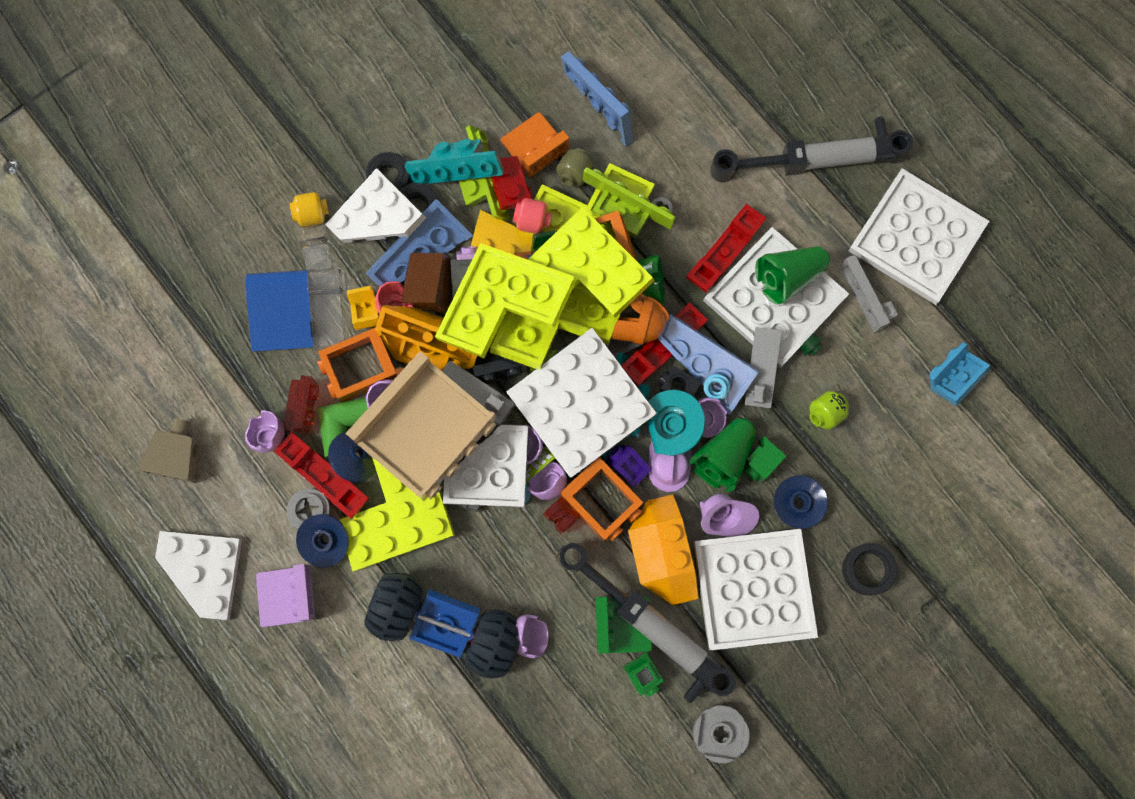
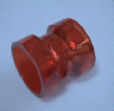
M562 497L557 499L543 513V516L548 521H552L555 524V529L560 534L564 533L580 517L575 510H570L567 507V502Z

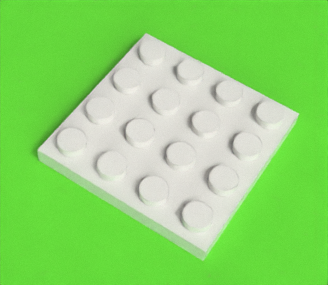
M901 169L848 251L936 305L989 223V220L906 170Z
M771 227L708 293L703 301L752 345L755 327L782 330L777 367L781 368L842 303L849 293L823 272L787 302L778 305L770 302L762 292L765 289L763 282L758 283L756 279L755 265L757 259L764 254L797 249Z
M593 328L544 363L540 370L536 369L507 391V394L570 478L657 414Z
M801 529L694 541L708 650L818 638Z

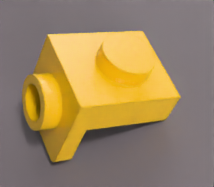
M372 286L348 290L347 297L351 306L354 329L359 330L376 326L379 314L375 308V294Z

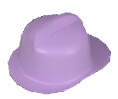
M651 441L649 467L652 470L649 472V478L653 485L659 490L666 492L677 491L682 488L690 475L691 465L689 462L691 450L677 456L656 454Z
M722 493L700 502L702 509L701 526L707 534L728 537L742 536L753 530L758 523L759 511L751 503L734 500Z

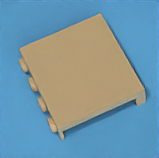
M420 351L346 434L421 500L425 501L427 498L432 499L441 489L439 484L446 476L451 478L460 467L458 462L464 456L469 457L478 447L476 442L482 435L486 437L492 432L496 426L494 422L496 416L495 413L492 411L490 413L433 365L429 358Z

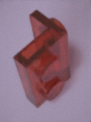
M301 375L300 380H291L283 423L285 431L310 433V427L313 426L315 420L314 404L319 397V385L312 376Z

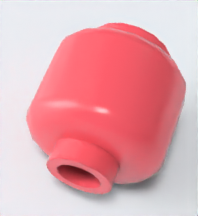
M525 198L521 203L517 202L513 222L516 223L517 229L532 234L541 233L544 227L549 228L552 213L547 212L548 206L545 202Z

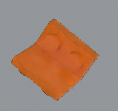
M538 112L502 137L501 144L511 156H518L520 165L524 166L526 175L531 178L569 150V136L564 130L557 134L543 115Z

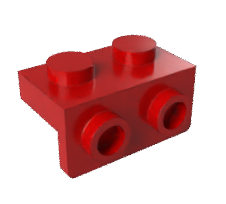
M518 156L499 158L504 172L501 176L491 177L500 210L516 208L517 202L521 203L525 198L532 199L531 189L527 187L525 182V169L522 164L520 165Z

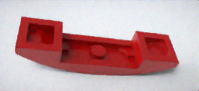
M746 203L731 221L730 226L706 255L697 262L686 278L707 293L731 266L767 218Z
M690 302L675 315L697 331L708 321ZM657 338L654 341L648 342L640 351L637 350L621 367L638 387L671 359L673 354Z
M293 432L274 450L281 459L317 488L350 519H353L368 502L369 498L351 482L337 475L326 460Z

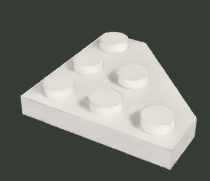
M376 169L331 217L326 226L341 241L350 243L360 239H366L367 241L386 239L389 236L409 237L426 217Z
M500 425L491 436L478 445L476 450L469 457H465L459 464V469L451 478L447 476L444 478L443 504L525 507L528 426Z
M160 531L155 558L200 618L230 620L242 539Z

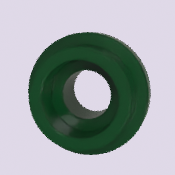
M812 333L800 347L804 352L803 355L806 357L810 353L814 356L823 346L820 342L823 337Z

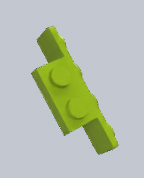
M472 125L467 126L466 130L469 139H481L484 146L482 152H488V137L486 133ZM491 177L459 180L467 206L473 207L487 199L494 218L503 221L510 219L509 209L500 210Z
M585 168L583 181L603 192L592 209L593 215L600 217L618 210L621 211L628 234L634 238H637L648 218L671 230L676 217L669 209L663 206L657 207L650 203L646 196L630 192L620 182H612L599 170Z

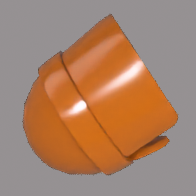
M640 294L630 304L640 314L639 318L620 317L615 323L612 339L643 345V343L656 340L663 334L666 322L669 320L667 310L656 299Z

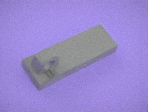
M856 255L850 256L844 260L840 268L873 332H879L898 313L891 301L880 304Z
M755 327L750 365L759 370V372L747 389L745 405L771 408L782 330Z
M449 361L442 370L445 375L490 413L491 411L495 413L496 420L494 422L497 426L502 425L514 409V402L452 361Z

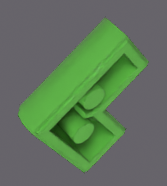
M366 398L317 407L326 459H329L328 449L332 440L337 435L347 432L348 428H351L368 409Z

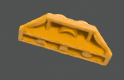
M382 306L375 331L381 336L385 346L395 360L409 364L421 351L429 358L433 365L442 371L449 361H452L464 370L473 368L477 359L475 354L436 339L435 335L444 318L415 307Z
M673 495L647 500L641 510L642 513L637 516L628 530L640 584L671 605L697 600L698 591L695 569L682 516Z

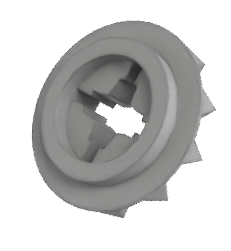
M303 489L291 497L287 505V517L295 528L299 529L300 525L309 518L307 514L299 513L306 509L307 501L310 506L319 507L316 511L312 512V516L316 514L329 515L330 504L325 495L320 491Z

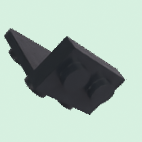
M491 345L485 358L477 356L473 366L475 377L485 384L493 383L498 378L507 376L508 378H514L523 375L524 372H528L526 365L490 353Z

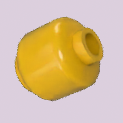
M317 192L298 194L294 197L293 202H290L293 222H298L303 228L323 224L325 220L324 215L329 214L326 199L321 200Z

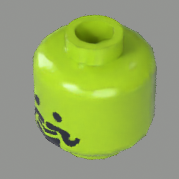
M833 391L823 393L811 402L809 406L810 419L817 427L827 430L835 428L846 420L849 415V403L846 397L841 393Z

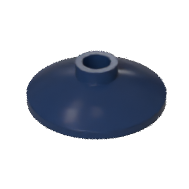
M346 432L337 435L330 443L328 449L329 462L332 469L341 478L349 482H363L375 473L376 468L372 456L355 443Z
M802 475L792 476L784 480L777 487L774 494V508L778 517L786 525L797 529L810 528L824 517L827 510V496L822 486L816 480ZM795 499L802 500L803 506L801 508H797L794 505Z
M316 514L307 518L300 525L296 535V544L300 555L309 564L316 567H330L340 562L346 555L349 547V536L345 526L337 518L327 514ZM323 534L329 537V543L323 541Z

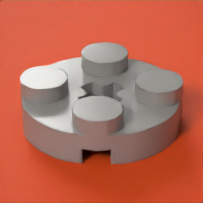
M715 705L704 709L696 718L693 726V740L697 750L710 761L729 763L746 750L749 743V728L743 717L735 709L724 705ZM719 726H724V731L728 732V737H724L722 742H718L717 737L713 735L714 730H718Z

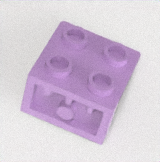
M299 564L293 565V568L256 574L261 627L316 620L311 566Z

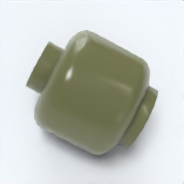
M576 148L566 151L556 167L560 181L569 187L583 185L585 183L583 181V172L586 167L593 170V162L591 156L583 149Z

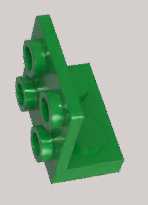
M596 597L597 654L650 652L652 650L651 641L614 612L620 605L613 598ZM643 597L649 602V597Z

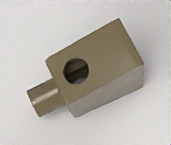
M174 418L171 433L156 430L139 464L138 470L147 474L196 483L200 442L193 437L187 436L191 422Z

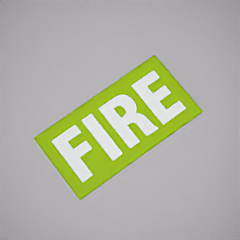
M547 446L543 448L538 459L527 465L526 483L555 458Z

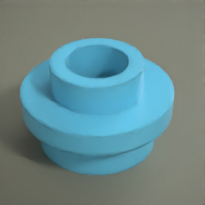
M713 374L706 379L704 392L709 398L722 400L730 392V382L724 375ZM713 383H720L722 390H714Z

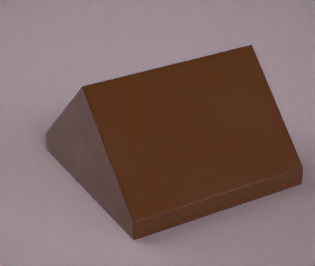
M410 253L401 303L446 314L453 300L450 258L444 253Z

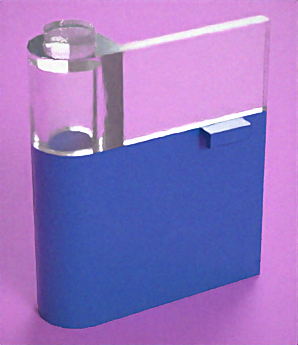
M341 268L247 274L245 277L251 350L266 351L325 347L344 341L341 293H343V288L348 286L347 274L342 273Z

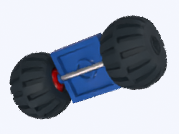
M398 572L387 573L381 577L369 603L364 620L366 629L373 636L383 641L402 640L408 634L414 619L416 622L411 632L410 640L461 658L466 643L469 640L470 643L465 660L473 672L481 677L491 679L504 677L509 672L520 645L516 636H519L518 628L515 626L517 618L505 610H487L481 614L475 629H473L480 608L428 590L421 610H417L423 594V588L416 579L408 574Z

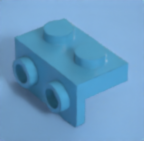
M962 342L958 348L955 347L948 353L946 360L941 366L937 365L931 371L929 376L931 390L957 406L990 371V365L968 352V344Z

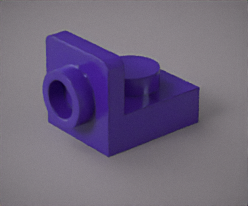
M624 444L613 448L608 455L609 459L605 461L632 488H635L652 470L632 447Z

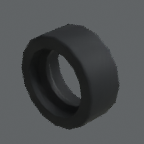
M868 543L854 547L847 553L842 564V574L851 590L860 595L872 596L884 593L893 586L897 578V564L894 556L888 549L879 544ZM874 554L882 560L885 567V575L878 584L873 586L865 585L856 578L854 564L861 555Z

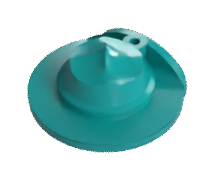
M667 390L653 396L648 403L657 414L647 420L655 453L677 456L690 451L700 441L705 429V415L699 402L690 394L680 390Z

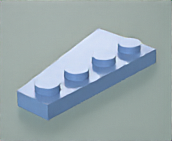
M569 51L561 56L564 73L583 96L588 93V99L597 113L601 110L603 111L607 119V125L611 130L615 131L618 129L622 135L621 142L625 147L633 143L634 139L630 120L631 111L624 102L620 103L616 99L614 92L609 87L605 88L594 72L590 73L579 57L575 58Z
M435 199L422 213L426 219L409 237H399L365 274L379 287L386 282H402L406 277L410 253H447L464 240L466 241L473 237V235Z
M673 314L669 315L664 332L658 338L673 356L682 362L689 370V373L695 379L702 382L703 386L706 379L713 374L724 375L729 380L730 392L724 399L720 400L729 415L759 372V370ZM715 382L713 383V388L716 391L722 390V385Z

